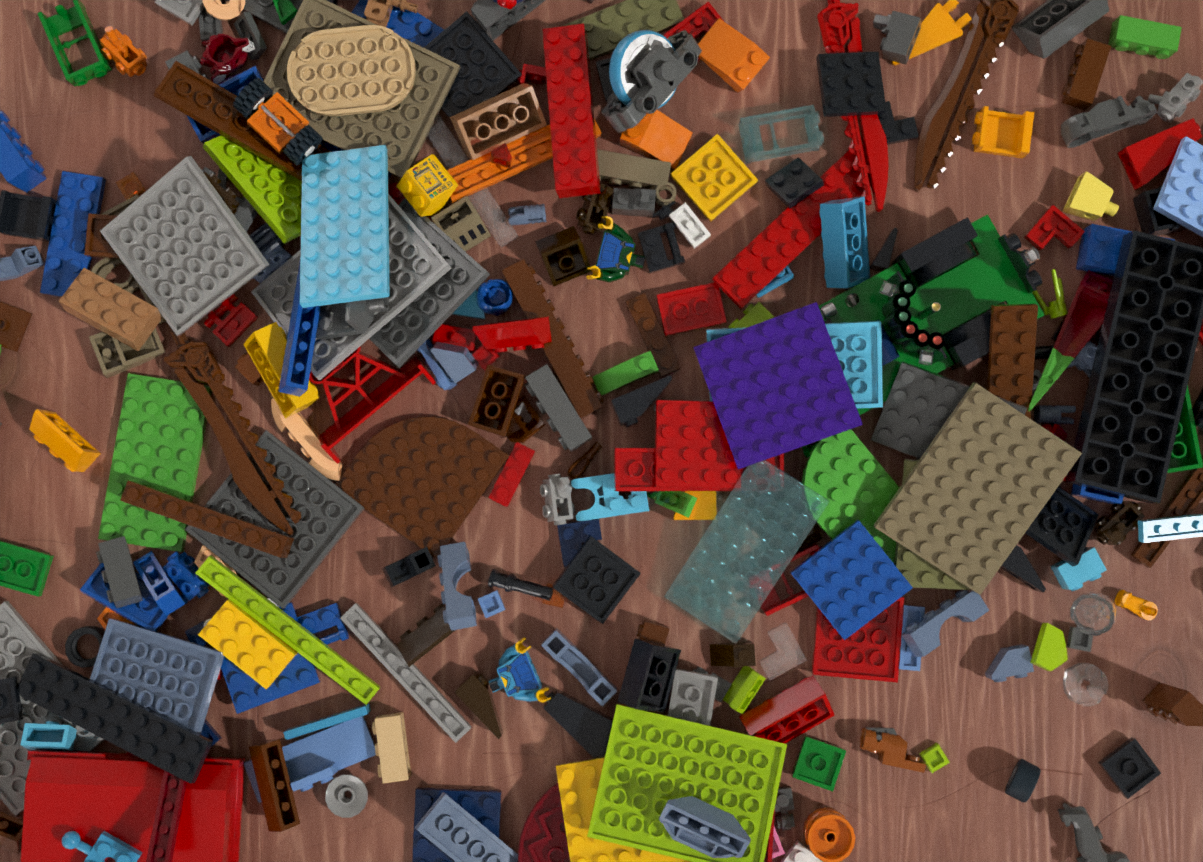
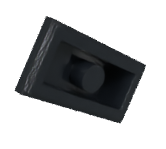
M894 228L889 233L870 264V269L882 272L889 267L898 228Z

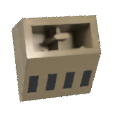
M467 196L431 217L434 224L465 252L491 237Z

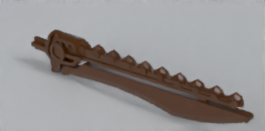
M979 0L980 3L975 8L974 16L956 65L936 102L925 116L915 157V192L922 188L934 157L937 160L926 187L935 189L939 185L937 173H942L946 170L944 157H950L954 153L951 142H956L961 138L959 126H964L968 122L966 110L971 111L975 107L973 95H978L983 91L980 80L986 79L990 75L988 63H993L997 60L995 48H1000L1004 44L1019 12V6L1013 0ZM986 14L983 25L981 27L982 20L984 18V15ZM984 36L985 42L983 44L981 52L978 56V59L976 61L970 79L967 83L959 106L956 110L948 133L945 137L941 149H938V146L941 142L949 119L952 115L960 92L963 88L971 65L974 61V58Z
M173 330L170 331L178 349L168 357H164V361L170 367L175 368V374L211 425L225 454L235 483L263 516L288 535H293L291 526L274 499L278 497L294 524L300 521L301 512L290 508L291 503H293L292 496L281 492L284 488V481L273 477L274 472H276L275 465L264 461L267 457V450L256 446L257 442H259L258 435L247 430L250 426V420L239 415L242 411V405L230 400L234 396L233 389L222 385L225 381V374H223L209 346L205 342H190L185 332L177 336ZM186 370L190 371L198 383L193 382ZM204 385L209 386L273 490L268 491Z

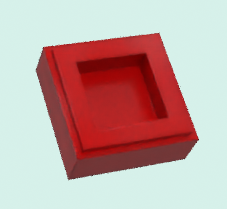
M483 344L472 353L473 357L485 371L487 365H492L500 358L494 349L486 350Z

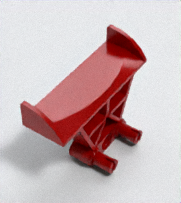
M359 347L321 380H318L310 371L309 380L312 383H323L335 421L319 435L320 444L337 464L341 460L333 447L423 373L433 385L436 383L416 356L398 369L361 352V347ZM354 358V381L331 377ZM360 359L373 364L360 375ZM380 369L393 374L370 394L361 386ZM328 385L345 388L332 398ZM357 389L364 399L338 419L335 406Z

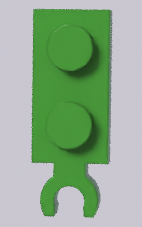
M654 491L652 494L647 493V497L655 500L654 503L688 518L698 499L683 491Z

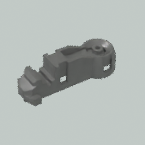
M1118 96L1116 99L1098 103L1089 112L1074 115L1061 124V136L1066 147L1074 148L1092 139L1137 124H1145L1153 118L1157 110L1154 103L1151 104L1141 96H1137L1129 106L1125 104L1122 96Z

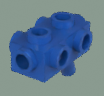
M176 551L167 558L168 563L163 567V570L182 591L181 597L185 604L196 596L200 599L210 591L208 589L210 584L196 574L199 568L194 563L195 559L192 556H188L186 552L179 554Z

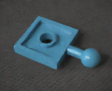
M76 831L66 832L61 840L64 848H76L87 854L88 856L84 862H105L107 857H112L116 862H137L143 853L106 831L101 833L94 846L81 841V837Z

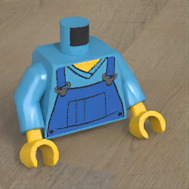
M524 637L505 650L499 659V666L496 669L499 677L488 682L493 693L504 688L507 696H512L515 700L539 701L543 703L551 699V697L548 698L544 695V692L548 691L549 688L541 689L542 683L528 653L531 646L525 647L523 645V641L526 640Z

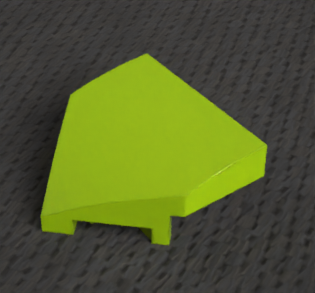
M1042 623L1030 663L1046 671H1052L1068 660L1063 631L1049 623Z

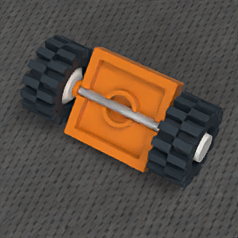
M260 78L254 79L253 82H249L248 86L244 87L243 91H240L239 96L233 102V107L248 119L247 124L278 153L284 149L283 153L293 163L300 165L305 159L304 156L307 157L313 154L314 150L319 147L318 145L321 144L323 137L278 92L272 96L273 90Z

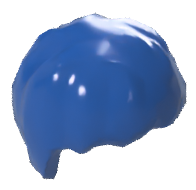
M490 279L479 286L476 294L477 305L486 314L495 316L504 314L512 304V289L504 280Z

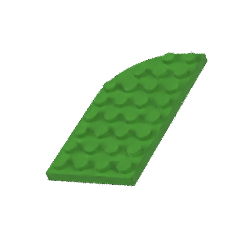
M851 429L817 441L809 452L810 456L803 470L802 477L805 502L812 517L831 540L855 521L859 520L894 563L896 541L876 529L873 525L900 487Z

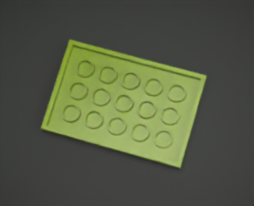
M222 135L204 142V150L284 244L301 236V180Z

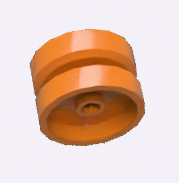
M824 807L816 809L809 814L804 822L803 834L805 842L815 857L823 862H839L850 855L855 845L854 829L842 813L835 809Z

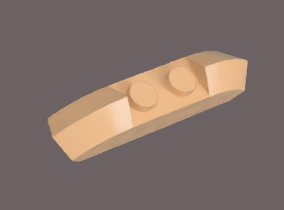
M274 398L271 399L273 418L280 431L289 430L287 432L289 437L294 442L298 441L302 445L301 451L307 458H312L309 462L312 467L325 477L339 481L342 475L343 464L341 462L337 464L321 447L319 435L302 414L298 412L285 419Z

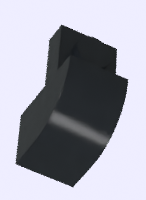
M425 547L385 566L382 570L392 588L436 565L428 548Z

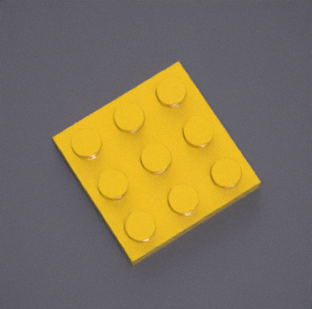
M718 134L670 174L673 180L710 222L758 182L754 174Z

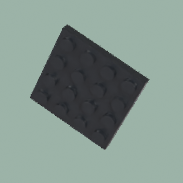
M467 11L423 47L460 65V70L441 107V110L449 119L462 111L503 93L521 77L520 71Z

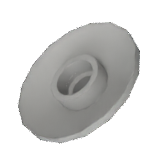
M343 774L334 778L329 783L325 792V801L333 814L342 818H351L358 815L365 808L368 801V790L365 783L359 777ZM345 791H350L352 796L350 798L346 797Z

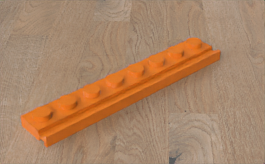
M595 121L596 138H598L602 132ZM550 124L477 159L468 160L448 169V173L458 184L450 196L451 202L454 203L465 196H470L553 158Z

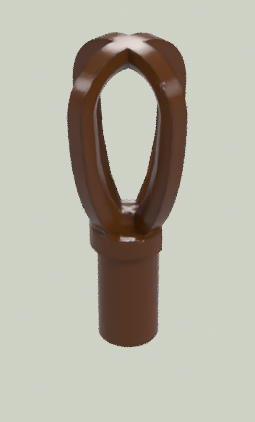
M595 442L587 453L585 452L583 456L578 458L569 467L567 475L572 480L580 478L602 446ZM586 459L587 461L577 476H573L571 474L572 469L582 460Z

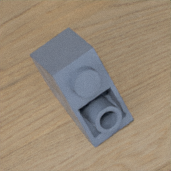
M436 342L430 349L432 358L442 365L445 375L450 380L452 379L455 384L474 372L479 364L467 347Z
M1020 644L1001 648L985 672L986 677L994 680V682H1003L1007 680L1006 677L1023 678L1028 676L1027 673L1034 672L1033 664L1030 663L1031 654L1029 646Z

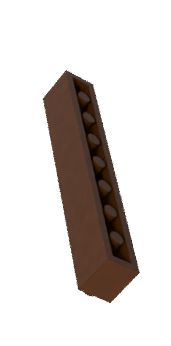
M522 259L503 269L502 273L526 318L549 316L552 342L544 343L543 350L579 417L583 419L602 409L601 403L604 400L599 391L595 392L591 385L594 384V381L589 372L584 373L582 366L585 364L579 354L575 356L572 350L575 347L570 336L565 337L562 331L565 327L560 317L555 318L553 314L555 308L551 300H546L542 293L546 291L542 283L535 281L533 275L536 272L531 263L526 264L525 260Z
M128 480L120 501L280 558L288 557L294 538L134 481Z

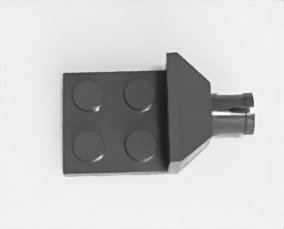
M388 297L322 305L320 307L316 337L323 340L364 334L374 320L375 312L389 310V306H385L389 305Z

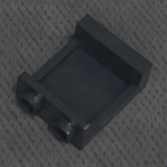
M2 190L0 195V233L8 236L49 242L57 200L52 197L43 196V198L13 194Z

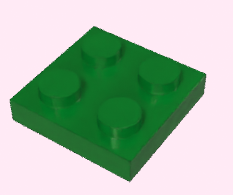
M805 735L791 776L833 791L846 750Z

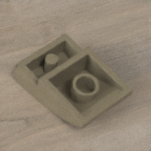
M156 328L139 351L104 332L89 336L106 378L135 368L165 353Z

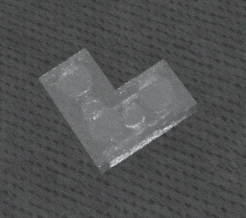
M786 622L767 632L777 651L759 660V663L769 680L807 661Z

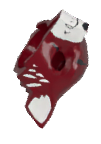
M218 33V35L210 36V39L201 43L202 47L206 49L202 54L203 57L200 58L201 65L211 67L210 73L213 75L211 81L219 85L230 73L237 71L245 64L247 53L256 49L255 44L248 38H233L229 35Z

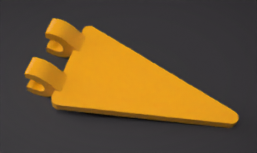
M949 0L943 6L940 3L934 6L921 23V29L908 60L963 35L962 29L970 23L969 21L972 18L968 13H965L956 22L949 13L959 4L957 0ZM892 61V65H893V66H896V65H898V64H901V63Z

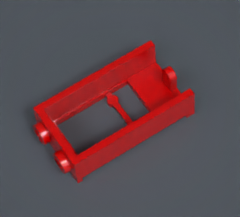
M813 544L746 576L766 616L809 596L805 590L793 594V589L790 588L781 566L806 554L811 556L822 546L819 547L818 544ZM775 569H778L786 585V591L790 594V597L781 601L767 574Z

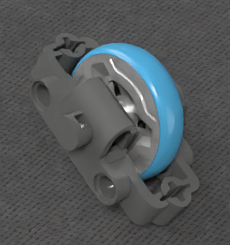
M639 30L628 34L617 44L609 66V76L613 92L607 98V105L602 110V114L616 132L621 133L626 129L635 127L646 114L654 113L672 98L677 86L696 66L698 56L702 52L692 34H688L686 30H683L676 35L666 38L655 31Z

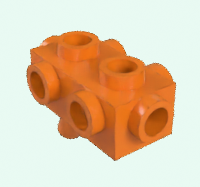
M112 26L106 27V34L100 39L101 52L107 60L113 59L116 62V68L122 75L125 73L130 77L135 74L137 76L142 75L147 66L145 53L140 48H135L132 45L131 39L126 34L122 35L117 29L114 30Z

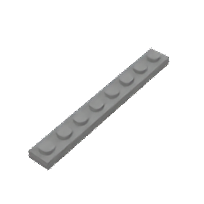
M355 603L340 617L455 743L472 728L465 718L414 664L410 667L406 664L398 646L358 603Z

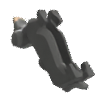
M1064 802V809L1057 810L1061 821L1065 823L1066 827L1071 824L1074 826L1076 847L1082 855L1076 858L1077 862H1130L1127 855L1123 852H1107L1103 850L1100 840L1103 839L1098 826L1094 827L1086 808L1083 806L1070 807Z

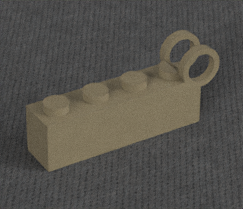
M597 149L600 181H607L612 186H621L623 184L629 185L631 189L645 188L656 190L655 201L661 207L675 201L676 188L672 183L668 182L671 168L670 162ZM667 190L672 194V197L663 199L659 193Z

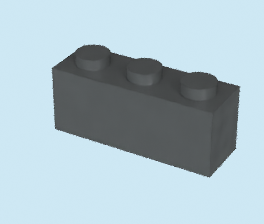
M125 536L98 543L100 551H96L99 564L103 563L105 570L101 571L104 583L109 582L110 590H107L109 602H114L116 608L143 601Z

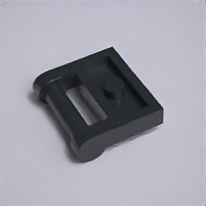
M673 222L638 233L649 274L685 263L674 233L675 226ZM666 233L674 259H667L660 234Z

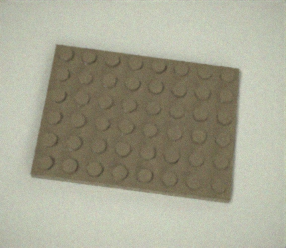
M303 0L263 82L273 90L272 96L278 92L309 121V125L323 137V141L341 150L386 145L388 151V172L402 178L405 172L413 166L460 70V65L403 38L414 56L416 76L411 91L401 103L389 110L332 117L313 113L296 99L289 87L287 64L291 52L296 49L304 37L319 30L376 24L327 0Z
M973 382L873 526L981 595L1082 453Z

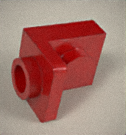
M524 63L523 69L519 70L521 77L517 82L520 84L527 83V79L536 84L547 83L545 67Z

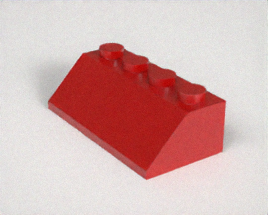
M814 675L802 679L791 688L783 690L775 697L765 700L761 705L746 711L739 718L749 735L787 743L835 715L825 692Z

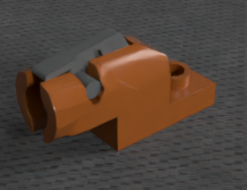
M862 728L860 748L878 755L877 760L880 763L922 773L925 772L926 764L920 760L919 756L907 754V757H905L908 743L901 736L897 735L894 728Z

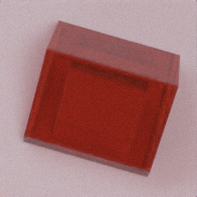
M506 143L491 151L490 161L510 168L512 157Z

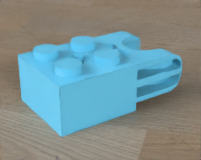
M614 473L578 478L571 481L573 488L588 489L595 496L594 505L590 509L579 511L576 514L577 521L649 511L646 491H631L628 499L619 496V491H614Z

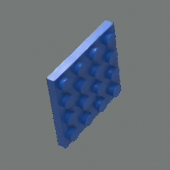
M859 520L851 524L790 572L844 640L913 588Z
M289 603L285 609L279 607L297 621V614L293 603ZM297 653L268 689L262 687L225 656L221 665V670L237 714L320 683L315 665L299 653Z

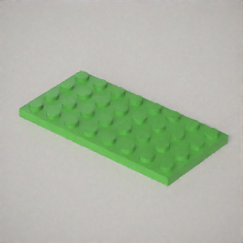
M128 373L98 539L112 540L125 536L127 544L184 552L187 524L120 501L129 480L193 502L207 419L181 381ZM204 385L207 392L211 396V388L209 386Z

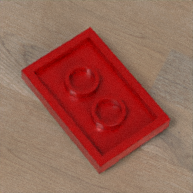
M715 282L656 295L665 336L721 325L727 322L720 290Z

